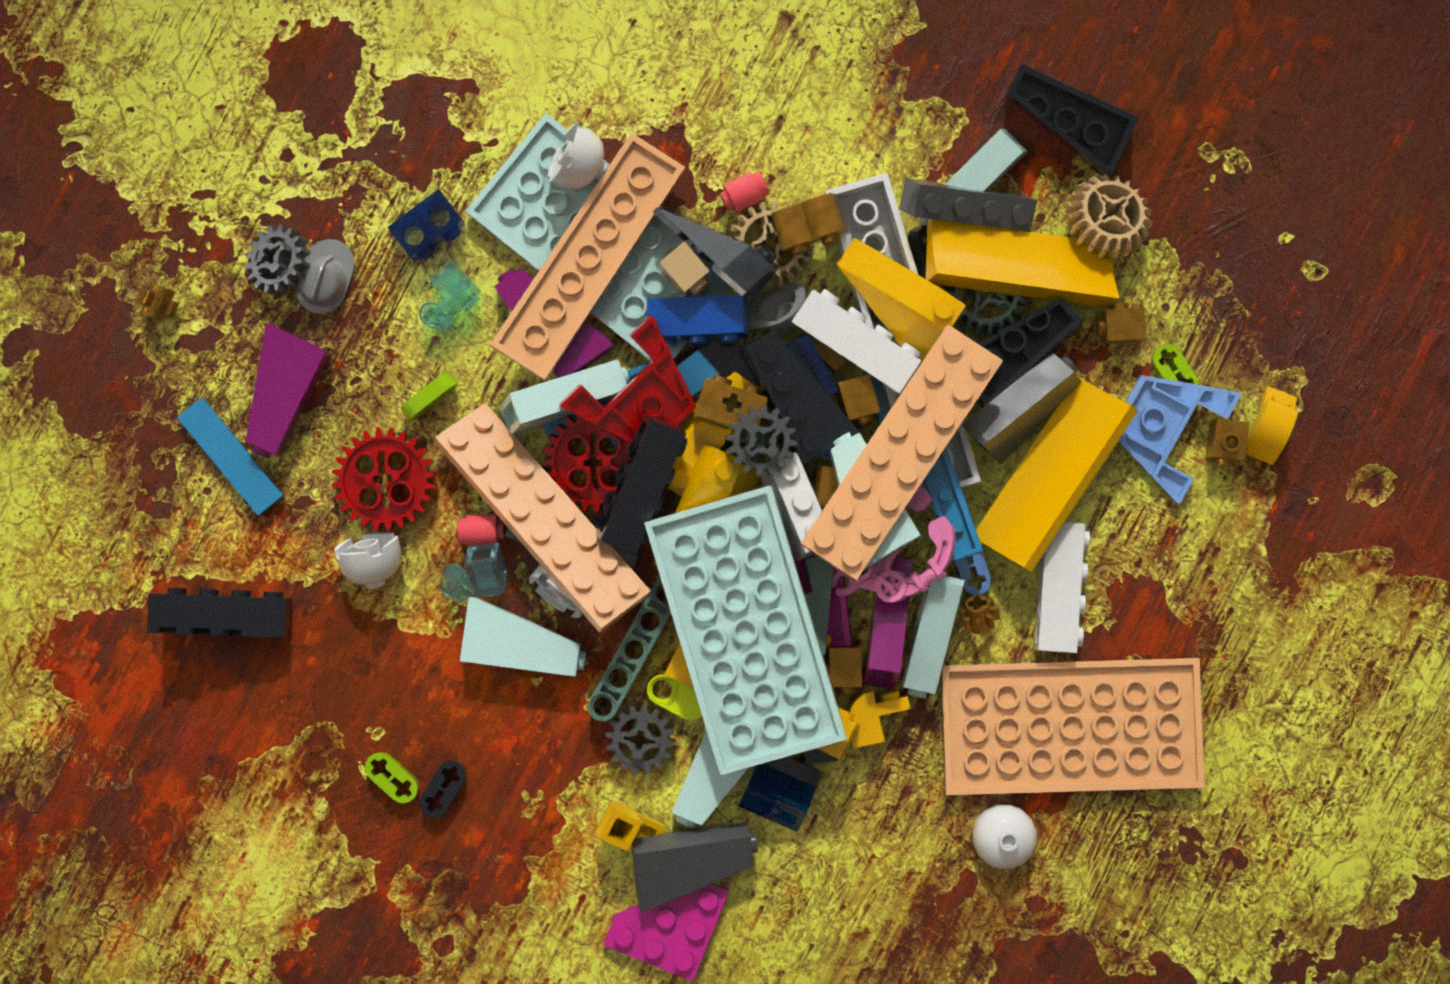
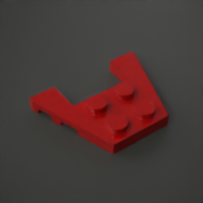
M651 315L629 336L646 352L652 361L605 407L581 384L559 403L565 410L630 443L644 414L678 426L696 408L685 381L673 360L670 349L658 328L656 319Z

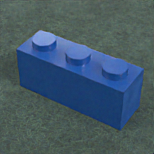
M740 294L647 299V317L651 315L656 319L658 328L668 347L677 346L679 341H689L690 345L701 346L708 345V340L721 339L723 344L740 343V338H749V299L742 297Z

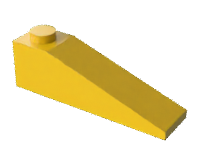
M856 238L853 239L837 263V267L858 294L867 302L880 322L885 325L889 332L894 334L893 338L897 344L902 347L906 342L921 352L918 357L921 361L925 359L947 324L952 327L966 306L940 287Z
M737 371L727 377V379L732 380L731 386L744 389V386L748 385L761 389ZM731 397L729 402H722L727 405L726 411L732 413L734 408L741 409L740 406L736 405V398ZM695 409L678 425L686 433L687 446L681 457L677 456L673 465L675 474L668 487L681 497L703 445L721 450L727 442L724 440L725 436L732 435L734 432L694 419Z
M704 444L675 513L754 490L759 477L755 476L754 468H751L748 473H743L744 464L742 462L733 465L732 462L736 458L735 456Z

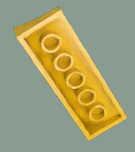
M930 219L927 222L926 280L933 284L1053 301L1062 297L1068 303L1104 308L1119 299L1113 271V260L1108 253L1104 257L1099 258L1097 250L1087 254L1088 246L1085 243L1077 245L1078 238Z
M1080 377L1079 379L1082 382L1057 406L976 529L980 543L1030 573L1138 412L1131 404L1106 393Z

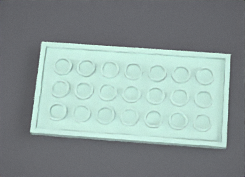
M547 113L543 115L465 210L469 216L537 271L541 269L599 182V180L594 178L588 186L570 190L549 181L550 178L547 177L551 160L557 147L562 148L563 144L567 141L563 138L567 129ZM603 159V161L607 163V166H606V169H605V171H606L610 164ZM656 215L591 312L594 317L649 361H652V359L629 336L647 318V299L682 297L661 273L659 262L683 243L684 240L679 238ZM688 239L685 242L691 248L693 243ZM698 256L710 271L709 288L701 296L728 294L732 287L711 269L714 262L711 261L709 263ZM679 341L677 346L669 347L673 360H675L689 341Z
M772 485L645 522L646 531L720 775L847 740L846 731Z

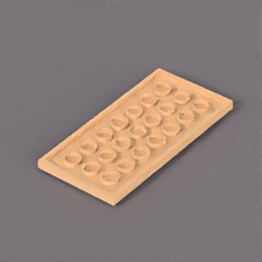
M1200 658L942 666L941 689L945 795L1205 788Z

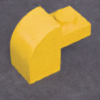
M1269 386L1266 387L1262 393L1258 416L1248 430L1246 455L1271 465L1275 463L1295 425L1298 410L1295 409L1297 397Z
M868 690L857 696L848 709V712L855 715L852 721L859 723V727L851 741V747L855 749L885 742L879 716L911 709L908 696H900L899 691L881 694V701L877 702L875 701L873 690Z
M610 801L595 832L599 839L628 851L635 838L661 835L666 827L663 823L636 812L629 805Z

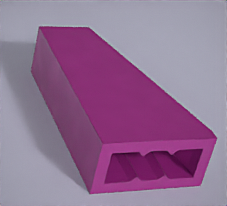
M521 268L516 272L514 269L506 271L497 279L499 283L494 286L511 312L533 281V278ZM585 321L556 364L553 372L557 378L582 371L613 350V344L607 337Z
M269 323L264 332L246 441L254 445L252 451L268 459L271 454L281 457L331 356L326 350Z
M897 555L892 563L891 570L900 571L908 578L911 577L913 561L906 560L904 556ZM874 592L862 685L894 689L901 673L909 597L898 603L884 602Z

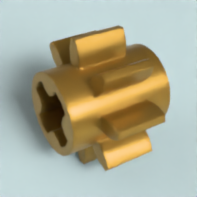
M153 283L150 290L141 288L136 300L137 303L143 305L140 313L161 322L164 321L166 315L174 317L179 303L172 300L175 292Z
M973 595L963 601L965 609H959L958 613L960 622L964 623L965 631L970 630L975 634H985L991 629H995L994 620H999L1000 614L999 608L994 606L992 597L988 599L984 595Z

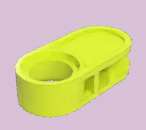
M665 674L656 675L649 681L647 695L655 704L687 720H697L702 717L693 688ZM659 680L667 681L672 688L670 696L665 699L657 698L653 693V686Z

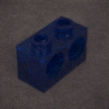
M438 189L389 225L388 229L413 262L419 259L423 262L435 254L437 251L435 247L444 240L448 243L457 238L462 233L460 228L465 223ZM439 212L449 213V221L444 226H436L433 223L435 215ZM413 231H422L424 234L422 242L418 245L408 244V236Z

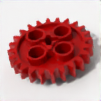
M569 415L565 418L568 427L559 423L555 428L560 435H549L548 439L554 446H546L544 448V452L552 456L545 459L543 465L552 466V470L548 472L551 478L555 477L557 485L561 487L567 496L572 497L571 501L574 504L578 501L582 502L583 512L592 504L595 513H599L607 491H615L617 487L615 483H610L605 478V470L614 469L617 471L620 464L624 461L629 462L631 457L627 455L630 442L578 415L577 421ZM593 432L597 434L596 459L602 460V463L596 469L599 483L598 489L594 487L595 463L589 461V458L594 455V443L591 436ZM605 437L614 438L617 441L618 450L615 452L606 450L603 445V439ZM573 438H580L585 442V452L581 453L573 449L571 444ZM574 470H582L587 474L588 481L586 484H579L575 481L573 476Z
M378 427L376 428L375 437H372L365 430L363 431L364 441L361 442L356 437H353L352 441L355 447L351 449L343 446L342 449L347 454L346 458L336 457L335 459L342 465V468L332 470L333 474L340 476V481L332 483L331 486L341 488L342 492L334 498L335 500L346 501L341 507V511L353 510L350 516L351 521L362 517L361 527L366 528L373 521L374 531H379L382 523H385L387 531L391 532L394 522L404 529L405 518L416 522L417 519L414 514L416 510L422 513L427 512L422 505L423 501L433 502V499L426 493L427 490L437 489V486L429 483V479L437 476V473L427 469V467L434 463V460H424L422 457L427 453V448L424 447L416 450L415 448L419 440L414 438L407 443L408 433L404 431L396 438L394 428H390L387 436H384L382 429ZM381 451L385 454V474L392 477V481L386 483L390 501L389 508L384 506V486L377 483V478L383 476L379 460V453ZM403 453L407 460L406 465L402 470L395 471L391 466V460L394 455ZM365 457H371L374 460V469L369 474H362L359 469V464ZM401 485H406L410 490V496L405 502L399 503L394 496L395 490ZM368 489H375L378 494V500L372 506H366L363 502V494Z

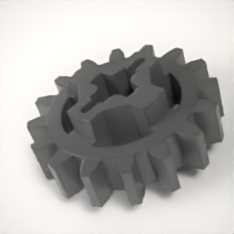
M279 224L278 228L270 225L268 226V234L259 231L258 236L260 240L258 242H250L254 249L245 255L251 259V262L245 265V269L252 272L248 280L255 283V288L272 295H276L277 292L285 295L287 294L288 286L294 289L298 287L297 278L305 279L306 276L302 270L303 268L310 267V263L305 261V257L309 256L311 251L303 248L308 241L300 237L301 233L282 224Z
M763 404L759 412L756 413L753 406L747 407L748 416L738 412L736 417L739 423L730 422L728 424V427L734 432L733 435H727L724 440L732 442V447L728 448L726 453H735L737 457L733 460L732 464L737 465L742 462L744 464L743 473H748L751 468H754L756 477L761 476L763 469H766L768 475H773L775 465L780 469L786 467L783 461L784 457L788 459L794 457L788 449L797 445V441L790 440L789 436L796 432V429H787L786 424L790 418L787 416L779 419L778 408H775L771 413H767V406ZM753 419H766L771 421L772 424L767 427H761L756 422H753ZM743 429V432L746 434V444L741 449L739 438ZM772 431L765 440L766 448L761 446L750 451V448L754 446L757 440L755 434L760 436ZM781 433L782 447L779 452L776 447V436ZM755 454L763 455L769 462L757 463L750 460V458Z
M644 704L641 711L638 712L634 705H630V714L626 715L625 712L620 710L618 714L621 720L619 722L616 720L610 721V725L615 729L614 732L610 731L605 734L606 737L613 740V743L606 746V750H615L616 754L611 760L615 762L621 759L623 761L621 770L624 771L630 765L633 766V774L637 775L640 767H644L645 772L650 774V765L654 764L660 769L662 768L660 758L670 759L671 754L666 751V748L674 747L675 742L668 740V736L672 735L675 731L671 728H665L669 721L668 717L661 720L658 718L660 709H655L651 714L648 713L647 704ZM637 718L636 726L630 731L621 730L626 722ZM649 720L658 726L662 736L652 733L648 727ZM639 731H644V737L656 742L650 741L649 743H644L642 748L636 747V741L626 737L636 736ZM619 742L627 744L632 751L631 758L623 753ZM650 748H660L654 757L643 761L646 751Z

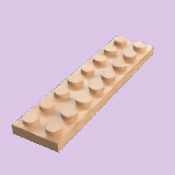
M631 133L491 342L490 347L541 380L546 381L654 218L655 214L653 211L656 207L662 206L685 171V166Z
M947 324L800 545L854 581H857L1003 360Z
M486 403L435 437L434 443L599 633L650 595L651 590L610 544L600 541L596 534L597 529L520 441L514 435H511L510 430Z

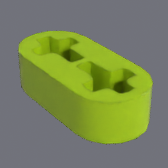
M1164 344L1153 351L1151 364L1159 378L1178 381L1175 374H1178L1182 381L1189 380L1191 384L1199 385L1197 376L1176 346ZM1161 351L1165 354H1173L1174 358L1170 362L1175 371H1172L1168 364H1160L1159 360L1162 358Z
M447 371L411 397L400 409L409 421H413L453 391L458 383Z
M386 752L374 753L368 757L365 762L367 776L398 803H408L417 797L420 788L418 780L394 757ZM385 759L387 761L385 768L392 775L388 777L383 772L375 774L373 770L376 766L373 761ZM394 778L398 779L401 783L407 780L410 781L409 790L412 792L410 796L406 793L400 796L397 793L399 786L393 781Z

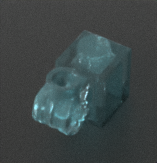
M451 259L429 280V283L440 294L439 303H424L420 308L419 316L426 326L433 329L436 328L441 333H444L456 322L453 318L456 313H459L462 309L468 311L478 302L479 297L477 295L481 290Z
M499 543L468 548L464 564L465 571L457 564H449L442 571L440 590L446 596L452 597L456 602L464 601L471 595L474 597H492L506 591L508 572Z

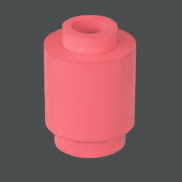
M759 171L754 174L749 172L724 184V192L720 193L728 211L733 209L736 214L750 206L752 207L763 202V197L770 195L766 182Z
M497 514L466 515V518L458 519L459 544H467V547L499 546L500 540L505 539V523L499 520Z

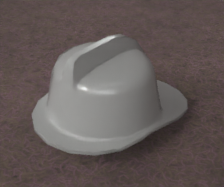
M326 239L310 247L311 254L305 257V261L310 263V267L303 268L302 270L306 277L305 279L297 278L296 281L298 287L295 291L298 301L305 309L317 314L333 312L341 305L351 281L355 265L353 253L347 245L338 240Z
M792 283L781 288L761 292L756 297L749 298V330L769 328L783 335L796 330L798 326L792 323V320L804 303L806 297L805 288L801 284Z

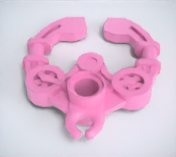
M919 486L907 507L921 512L928 507L933 499L923 486ZM945 516L929 523V537L937 546L934 557L928 560L931 567L921 575L914 571L910 574L911 577L908 578L900 571L891 570L894 559L901 551L899 549L870 566L866 574L860 575L857 581L836 569L833 572L831 588L837 586L840 576H846L849 580V585L847 588H837L835 590L837 596H848L862 588L876 592L878 597L884 602L898 603L905 600L906 597L921 591L926 592L929 589V584L938 577L942 579L947 575L945 570L952 559L955 549V528Z

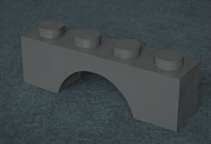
M905 178L899 210L913 217L1031 232L1037 200L1017 192L994 189L992 191H978L949 186L935 181Z

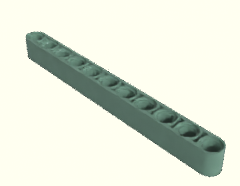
M767 420L768 426L772 424L771 421ZM772 431L760 436L756 434L757 440L751 449L764 447L765 440ZM740 434V445L746 444V435ZM755 454L750 460L756 462L759 455ZM660 574L651 588L650 595L645 599L590 698L588 711L595 720L607 721L617 713L671 615L669 604L661 602L657 597V590L663 585ZM647 612H653L659 617V626L653 631L644 629L641 624L642 616ZM632 640L639 641L644 647L643 655L638 659H632L626 653V645ZM622 669L627 673L628 681L625 686L616 687L611 683L610 675L613 670ZM605 697L611 701L612 710L608 715H600L596 712L594 704L598 698Z

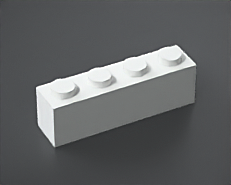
M813 289L792 320V323L901 394L923 362L918 359L921 352L906 342L902 347L892 342L891 339L894 334L879 324L875 329L864 323L867 318L865 315L853 307H850L847 312L837 305L840 299L826 289L821 294Z
M1064 522L1040 559L1034 650L1077 653V646L1082 647L1084 630L1083 627H1079V615H1084L1086 597L1081 595L1082 582L1086 583L1088 576V564L1083 563L1084 550L1089 549L1090 532L1085 531V524Z

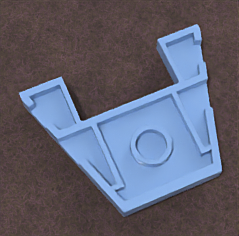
M1140 375L1125 401L1136 408L1138 412L1119 439V442L1170 497L1180 504L1194 478L1166 464L1165 461L1194 409L1199 404L1228 419L1242 394L1232 390Z

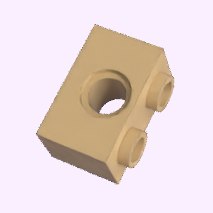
M685 241L659 262L661 273L682 297L701 296L709 288V269Z

